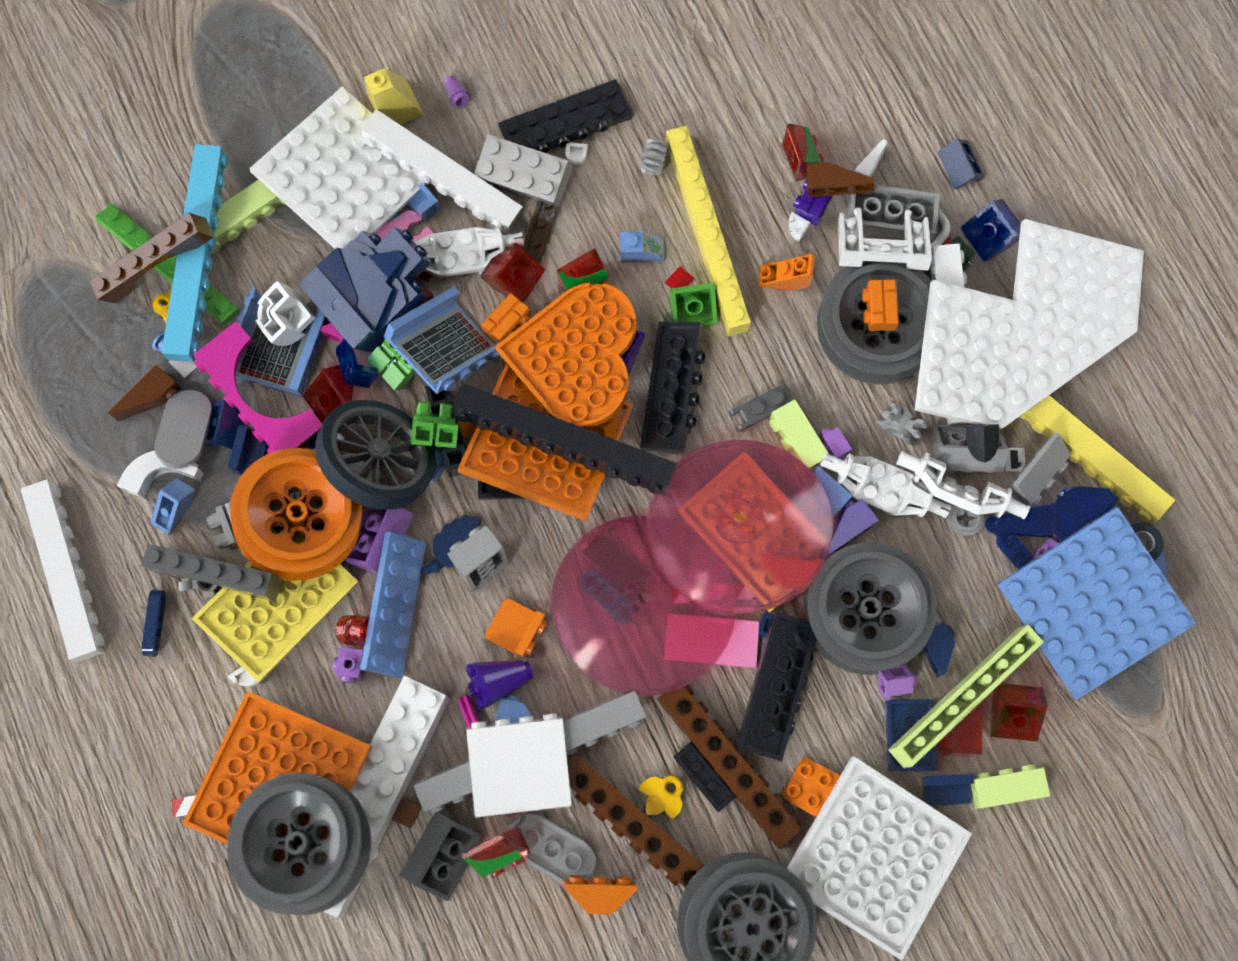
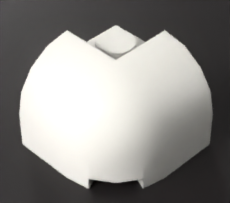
M276 281L257 303L259 304L256 322L268 340L278 346H287L300 340L306 335L303 330L316 318L307 307L308 303L291 287L279 281Z

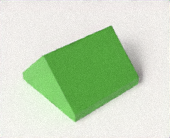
M714 282L670 289L669 303L673 322H701L703 326L718 324Z

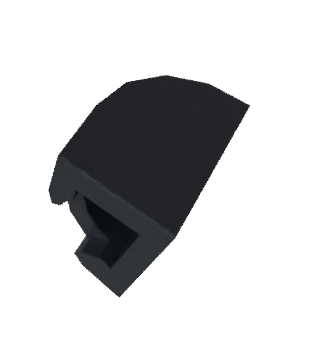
M999 424L984 426L966 425L967 447L977 461L986 463L995 456L999 445Z

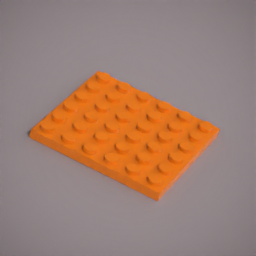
M506 363L492 394L550 415ZM625 401L621 409L608 421L585 429L620 441L634 404ZM478 427L458 467V472L583 521H587L605 477L603 472L586 469L579 463L567 462L555 454H546L539 448L524 446L515 439L503 438L496 432L482 430Z
M247 691L182 824L227 845L229 829L235 813L245 798L258 786L280 775L309 773L336 782L352 792L373 746ZM309 813L303 817L304 826L310 822ZM287 825L281 829L282 837H285L288 833ZM328 827L322 831L323 840L328 838L330 834ZM284 850L278 854V861L280 863L285 859ZM300 864L297 868V874L299 877L302 876L305 871V867L303 864Z

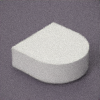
M566 144V160L573 166L584 164L587 160L588 144Z

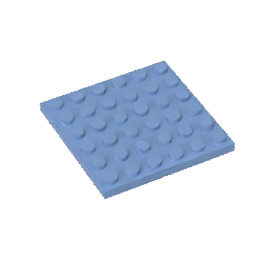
M1116 506L997 583L1023 624L1029 625L1043 640L1044 643L1039 648L1075 700H1078L1196 625L1186 607Z

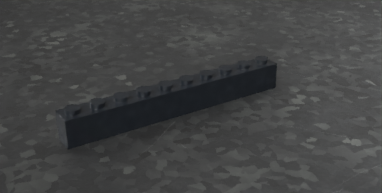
M462 383L452 404V416L460 422H469L482 430L496 432L503 438L515 439L524 446L539 448L546 454H555L567 462L579 463L586 469L603 472L610 478H619L631 486L643 487L656 495H666L677 465L676 462Z

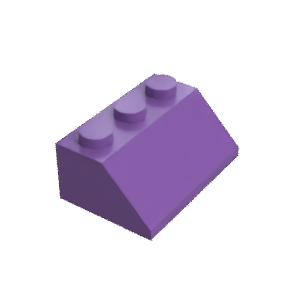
M364 506L359 537L353 550L343 562L378 574L385 532H393L404 536L410 526L413 513L404 508L381 510Z

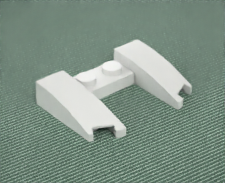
M855 208V216L844 219L843 213L839 214V266L862 267L863 261L906 263V269L929 270L932 253L927 217L920 223L910 219L912 211L905 210V240L863 238L861 208Z

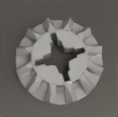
M953 505L949 510L947 517L949 528H952L956 534L964 535L965 537L975 535L983 527L984 514L977 515L956 505ZM964 512L967 513V517L972 519L967 522L966 527L963 520L957 519L962 517Z

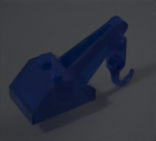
M1074 486L1069 490L1066 487L1057 494L1056 503L1030 508L1025 519L1012 513L1004 514L1000 518L996 516L989 517L985 522V529L988 533L996 535L997 547L1014 567L1020 569L1031 562L1033 558L1029 550L1016 536L1052 538L1053 541L1060 543L1114 508L1118 498L1110 489Z

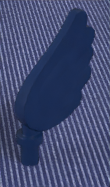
M464 515L460 519L453 520L451 524H445L441 533L435 534L433 553L436 560L422 567L425 575L433 572L439 573L440 569L444 567H454L447 555L451 552L449 549L459 541L463 543L470 537V532L481 523V519L478 516L470 519L469 516Z

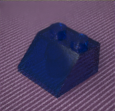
M998 199L988 203L963 224L960 229L982 260L987 262L1019 241L1021 223L1003 199Z

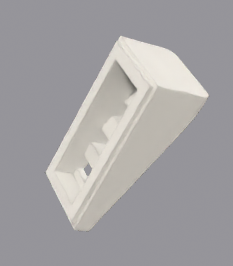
M883 139L855 168L854 172L871 178L885 151L887 140Z

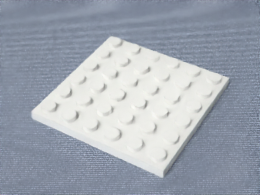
M343 86L250 167V172L335 249L337 247L343 249L351 240H355L362 231L368 233L378 232L420 192L419 185L421 183L425 186L428 185L421 181L416 173L406 171L399 165L398 161L393 158L388 159L381 153L380 149L375 146L370 147L363 141L361 129L373 113Z
M852 756L787 869L801 880L808 890L814 905L902 960L972 833Z

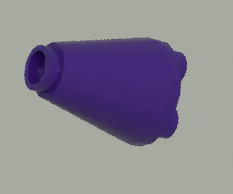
M528 661L473 662L466 665L468 677L471 678V682L468 683L471 696L476 695L475 700L479 710L490 707L501 698L527 684L530 679H533V671Z

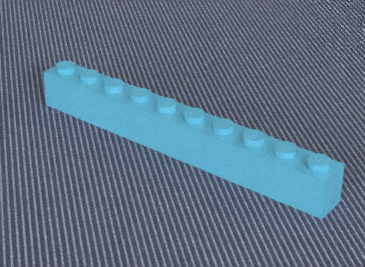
M195 144L184 216L192 213L206 218L214 236L215 229H218L219 226L217 213L218 209H221L222 206L220 194L221 188L225 187V176L223 174L224 168L228 167V156L224 153L221 146ZM215 237L197 249L177 255L162 354L168 360L195 362L193 354L200 350L198 337L203 331L201 317L202 313L206 310V300L204 298L205 291L208 292L209 290L208 272L212 270L213 266L211 252L216 246Z

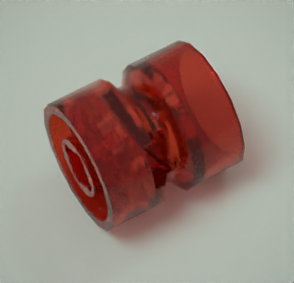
M342 616L336 624L337 640L344 645L365 646L370 616Z

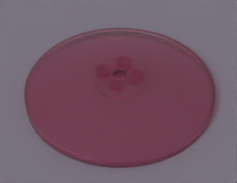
M727 440L700 447L677 462L666 495L653 494L648 511L647 528L649 544L655 562L661 573L676 590L690 600L710 609L728 613H754L769 610L790 601L813 582L828 557L832 542L833 517L829 499L823 486L814 473L798 458L781 448L767 443L751 440ZM743 513L747 518L743 522H738L734 519V515Z
M628 516L606 522L594 528L578 540L568 551L561 562L553 584L551 600L552 620L558 640L565 653L579 670L589 678L609 689L626 694L635 691L637 695H658L678 690L693 683L718 661L727 647L734 628L736 594L732 577L725 562L696 531L681 523L662 517ZM641 593H647L651 596V601L649 603H642L639 601L638 596Z

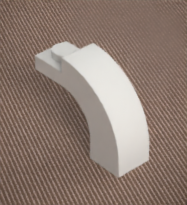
M154 450L136 458L125 469L117 486L125 492L145 498L152 482L162 474L174 472L201 481L204 473L198 469L199 465L193 462L188 464V467L181 469L166 467L157 458Z

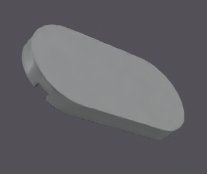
M184 390L174 394L167 401L154 444L157 458L166 467L173 469L188 467V464L195 463L200 458L212 414L211 402L203 393L194 390Z
M535 813L525 814L517 818L509 828L508 844L511 851L517 850L523 856L520 860L562 884V878L569 879L570 875L583 876V879H590L596 868V856L592 847L581 838L549 819Z

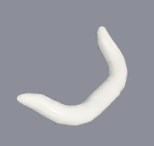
M940 208L938 210V220L942 225V231L931 243V247L942 245L949 236L951 229L948 219Z

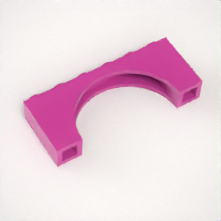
M237 321L193 354L197 359L194 362L197 368L202 373L208 372L212 377L208 381L217 391L220 388L224 391L226 396L223 399L231 408L236 406L241 412L238 414L239 418L246 426L250 423L255 428V431L252 433L260 443L265 440L270 446L267 449L269 453L288 448H301L313 436L318 434L322 423L310 409L294 417L271 418L257 413L244 402L237 386V366L242 354L253 341Z

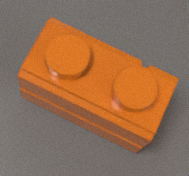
M870 280L862 292L863 302H867V310H864V323H868L869 331H894L899 325L896 280Z
M510 293L481 324V329L494 342L500 343L531 319L530 309Z

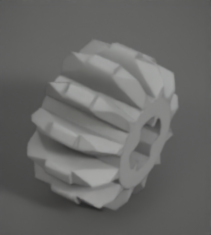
M650 138L647 141L641 162L642 172L652 176H659L662 173L669 147L667 142L657 138Z

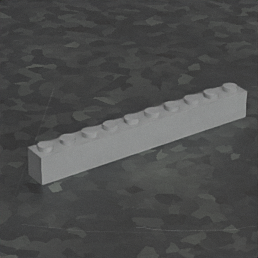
M632 689L563 719L566 756L576 752V747L585 744L588 747L596 744L601 736L607 734V737H612L621 732L620 728L628 725L629 728L643 723L641 719L646 716L635 690ZM466 760L414 783L413 786L424 812L429 810L431 813L438 812L445 808V803L453 801L456 804L467 798L466 794L473 792L470 760Z

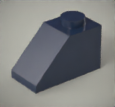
M945 621L934 626L930 639L922 649L937 678L946 674L955 646V640L953 639L955 638L954 631L949 625H946Z

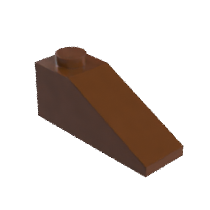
M815 161L812 164H806L809 198L875 193L873 178L829 162Z
M155 365L108 413L117 421L124 420L166 404L169 398L178 393L181 387L160 367Z

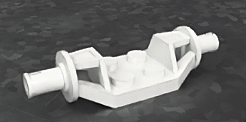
M474 227L433 233L418 241L413 240L416 245H421L428 252L427 257L434 260V263H430L424 271L439 278L484 271L497 259L504 257L506 248L524 246L522 232L502 235L499 227H496L495 230ZM497 248V251L485 256V251Z
M901 451L896 462L897 465L914 471V481L918 482L921 478L935 497L974 514L995 513V516L1000 518L1007 511L1025 519L1029 512V505L1011 499L1012 489L1009 487L1004 489L988 482L982 494H980L976 488L969 485L965 487L959 485L955 479L949 476L943 478L946 463L930 457L928 452L925 453L923 458L919 459ZM928 465L938 469L937 474Z
M826 452L822 457L823 461L820 462V466L837 472V482L842 484L852 495V499L856 501L863 499L868 506L892 516L917 515L923 517L927 511L946 518L949 514L947 510L951 509V505L934 499L929 488L920 480L915 482V476L907 471L873 457L854 456L850 453L844 460L829 455ZM846 476H849L850 478L854 479L855 481H857V483L854 484L849 479H847ZM908 504H913V505L918 506V508H916V507H911V506H907V505H908Z

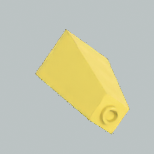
M385 68L364 77L367 96L374 111L377 109L399 125L423 115L405 77Z

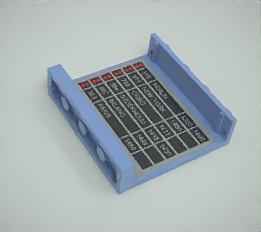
M252 287L250 294L248 293L245 297V307L243 313L239 314L237 322L252 339L253 343L242 354L237 366L236 377L302 397L324 338L321 329L329 324L330 321L319 308L318 311L310 309L316 318L303 330L306 335L287 346L272 344L256 322L259 304L257 303L263 295H260L256 288Z
M455 287L450 288L389 323L384 338L436 394L443 390H450L459 380H466L475 370L480 371L486 367L488 362L492 360L497 361L501 358L494 348L496 345L456 304L460 292Z

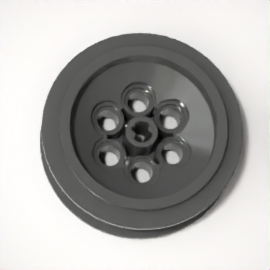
M863 261L862 267L847 266L841 270L827 287L817 314L818 339L823 352L830 362L845 375L869 384H890L906 379L920 369L929 289L932 281L920 270L906 269V263ZM870 280H896L898 315L904 320V323H899L894 331H869L868 323H864V311H861L858 306L863 305L867 307V302H863L862 292ZM858 325L862 331H855L851 326ZM888 337H895L898 343H891ZM867 341L875 342L877 347L868 346Z
M859 543L837 551L820 566L814 575L810 588L806 590L803 615L804 621L810 623L816 636L814 646L829 662L852 673L874 675L879 674V671L903 665L924 648L934 630L937 603L934 588L929 577L912 557L886 544ZM861 583L870 584L871 592L865 593L861 589ZM883 593L891 596V604H886L882 601ZM843 594L851 596V605L843 603L841 598ZM865 605L870 607V612L872 614L866 612L867 607ZM884 616L892 618V627L884 625ZM844 617H849L853 620L854 625L852 628H848L843 624ZM864 628L872 629L874 632L873 639H868L864 636Z
M309 773L280 775L264 782L253 790L235 813L227 839L229 868L241 892L257 906L280 914H317L342 902L361 881L371 854V828L366 812L358 799L340 784ZM309 813L310 822L304 826L303 817ZM287 825L288 833L285 837H282L281 829ZM328 827L330 834L328 838L323 840L322 831ZM284 850L285 859L280 863L278 861V854ZM325 852L327 860L321 865L319 863V856ZM300 864H303L305 867V871L303 875L299 877L297 874V868Z
M743 852L727 854L712 860L692 877L679 902L676 929L680 947L687 961H809L816 941L817 917L814 903L808 890L795 874L765 856ZM761 897V904L753 908L754 900ZM738 903V910L734 914H730V907ZM777 915L776 923L769 926L770 918ZM731 928L730 935L727 938H722L723 931ZM770 940L769 947L762 950L763 942ZM746 946V953L743 956H738L739 949Z

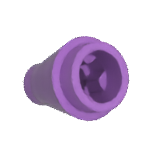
M448 76L444 80L450 103L456 108L466 106L470 101L469 92L457 81L455 76Z

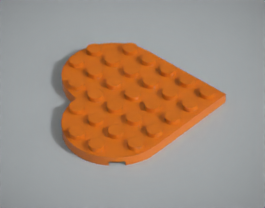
M584 283L564 292L494 348L552 417L582 428L593 427L612 418L621 409L627 398L629 375L621 356L629 349L635 338L637 330L636 314L628 297L614 286L605 283L603 285Z

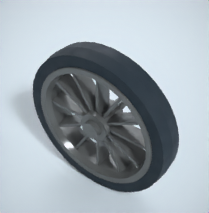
M354 400L335 408L322 423L315 443L318 465L329 483L348 499L360 505L381 510L405 507L421 496L429 486L435 472V453L433 446L411 444L413 419L409 415L389 404L373 400ZM354 424L358 433L351 429L348 425ZM365 424L374 425L373 437ZM381 428L392 433L386 441L380 438ZM340 433L349 441L338 439L337 434ZM396 436L403 444L390 446L389 442ZM339 450L353 453V455L342 457ZM408 451H409L410 454H411V456H412V458H411V457H407V456H403V455H399V453H403V452H408ZM362 461L364 463L357 473L348 466L349 464ZM403 467L414 469V475ZM371 470H372V482L365 479V478H367V476L369 475V473L371 472ZM379 470L388 486L379 484ZM394 475H396L405 483L399 485Z

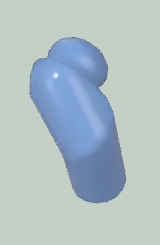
M433 448L436 466L431 481L436 482L446 466L442 451L438 448Z

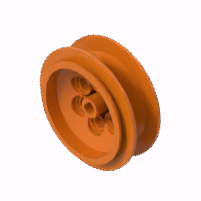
M288 448L269 453L246 469L234 488L230 504V517L238 547L252 565L260 571L272 573L280 579L300 581L327 574L348 557L359 537L362 505L348 499L329 483L318 465L315 450ZM294 491L301 493V497L298 499H292L289 495ZM313 501H320L323 504L318 509L310 506ZM273 504L282 506V509L278 512H273L269 508ZM294 514H300V515H301L300 517H297V518H296V517H293ZM315 523H322L325 527L321 531H316L312 526ZM275 526H281L284 529L280 534L271 532ZM301 535L305 538V541L296 544L293 542V538Z

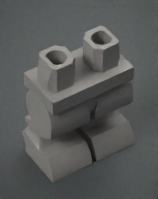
M231 501L223 506L216 507V512L206 517L212 530L221 526L224 533L214 536L216 546L219 549L230 546L234 549L239 548L231 524ZM276 526L271 530L274 534L278 533Z

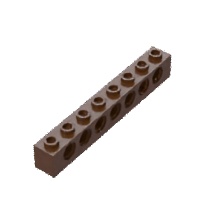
M678 681L657 698L658 703L719 775L777 848H781L801 831V828L798 826L801 822L793 812L788 814L783 808L785 802L777 793L773 795L767 788L770 786L768 781L761 774L759 776L756 775L752 770L755 766L747 756L742 758L737 752L739 748H736V742L731 737L727 739L724 736L722 725L716 719L713 721L707 715L709 710L702 701L696 702L692 697L694 692L686 682L682 684ZM682 701H687L691 705V711L686 714L681 713L678 709V704ZM701 719L705 722L706 729L703 732H698L694 729L693 722L695 720ZM715 737L720 740L721 747L719 750L710 749L708 745L710 738ZM726 756L735 758L736 766L734 769H728L724 766L723 761ZM743 774L751 778V785L748 788H743L739 784V777ZM757 793H762L766 796L767 801L763 807L757 806L754 802V797ZM773 812L780 813L782 821L778 826L770 822V815Z
M574 752L567 760L569 786L577 793L575 798L584 806L589 803L595 809L593 814L602 822L607 819L613 824L611 830L620 838L625 835L630 839L629 846L638 854L642 851L649 856L647 862L656 870L660 867L668 873L665 878L675 887L679 883L686 888L687 883L683 878L684 873L687 870H694L697 873L704 865ZM580 774L586 775L589 779L588 785L584 788H579L575 784V779ZM597 790H602L607 795L606 801L602 804H597L593 800V794ZM614 806H621L624 809L625 814L622 819L615 820L612 818L610 812ZM635 821L639 822L643 828L642 833L638 836H633L629 832V825ZM652 837L659 839L661 843L660 849L656 852H651L647 848V841ZM671 853L676 854L679 859L678 865L674 868H669L665 863L666 856Z

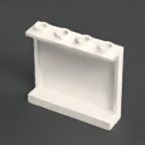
M557 713L545 714L543 719L533 720V716L520 717L519 722L510 723L509 719L495 720L494 725H486V722L471 723V727L467 728L475 817L572 806L562 717H557Z

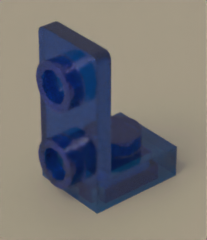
M343 339L336 348V356L339 360L345 385L369 388L379 376L378 369L376 367L358 365L354 349Z

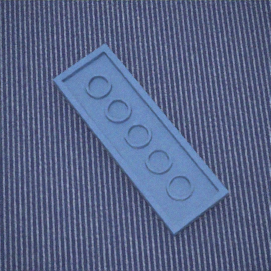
M385 532L360 670L403 678L426 542L393 532Z

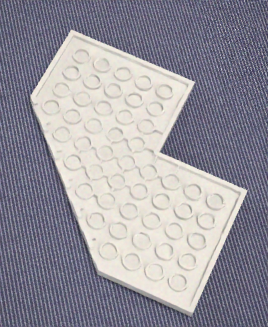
M1025 219L1021 222L1013 300L933 280L930 283L915 411L974 425L999 424V430L1010 424L1137 332L1144 250Z

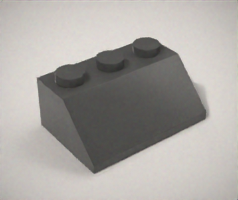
M435 812L400 876L414 886L449 901L469 865L464 859L467 857L469 859L473 858L484 837L440 812Z

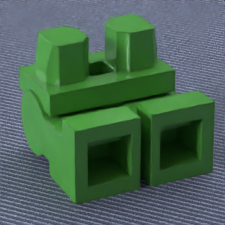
M386 339L366 359L379 374L383 373V379L393 390L406 389L410 384V379L414 374H417Z
M419 401L416 412H413L411 444L432 446V439H435V446L456 448L458 424H455L456 419L452 416V404L440 403L439 414L430 413L431 402Z

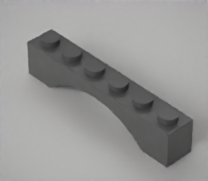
M148 544L141 563L142 567L155 573L205 582L276 602L283 581L272 573Z

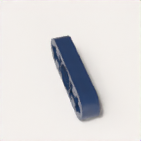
M151 590L148 596L142 640L143 656L156 657L159 653L166 603V593L164 590Z

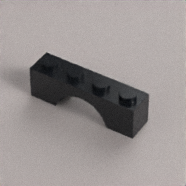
M425 386L428 401L431 402L432 413L439 414L440 403L453 404L450 390H443L436 394L430 386ZM457 419L455 420V424H458L456 448L441 447L449 477L461 475L458 472V467L466 452Z

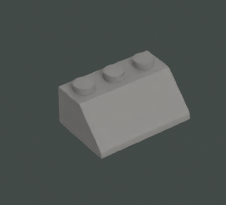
M932 425V458L946 463L945 472H986L989 474L1004 472L1008 448L1001 430H999V445L995 456L990 461L983 463L977 461L967 447L966 426Z
M1057 432L1053 433L1040 446L1008 486L1012 489L1011 499L1035 507L1042 498L1039 495L1044 488L1048 490L1056 481L1053 476L1057 471L1061 474L1069 463L1066 460L1071 453Z

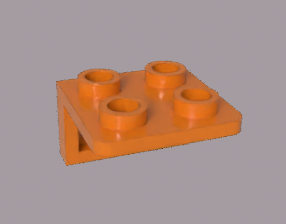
M506 598L490 624L485 637L494 644L525 659L527 654L531 655L536 646L534 641L537 635H541L547 626V622H545L546 616L539 611L534 612Z
M803 758L785 787L782 798L816 818L841 775L808 758Z

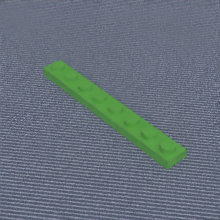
M113 204L95 216L96 221L132 251L153 238ZM176 256L153 267L172 284ZM209 284L208 292L205 291V312L224 326L239 313V308Z

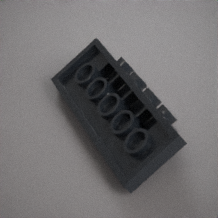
M615 79L498 122V127L504 140L547 153L555 147H564L571 141L585 139L590 134L604 132L614 125L632 119V113Z
M701 322L658 323L640 443L641 450L685 453L687 434H691V428H695L697 423L694 407L698 406L700 402L697 386L702 384L703 375L700 372V365L704 364L706 360L705 351L700 347L703 329Z
M777 611L773 612L736 748L782 762L789 735H792L795 728V722H793L795 712L797 713L801 706V699H799L801 690H804L807 684V668L813 662L812 650L816 636L809 622Z

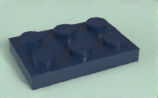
M933 699L885 700L888 771H937L936 745L912 767L903 768L888 751L895 742L934 707Z

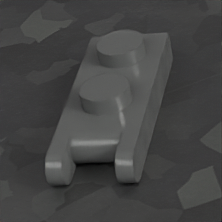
M780 385L730 410L728 413L730 416L738 413L744 423L737 427L740 432L769 418L773 411L791 401L783 386Z

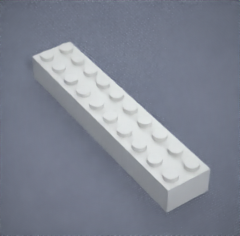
M406 676L403 677L370 743L373 747L351 792L366 812L371 828V854L366 871L450 701L448 696ZM325 852L323 853L319 861L321 865H323L327 860V855ZM365 873L359 884L347 898L324 912L336 918H344Z

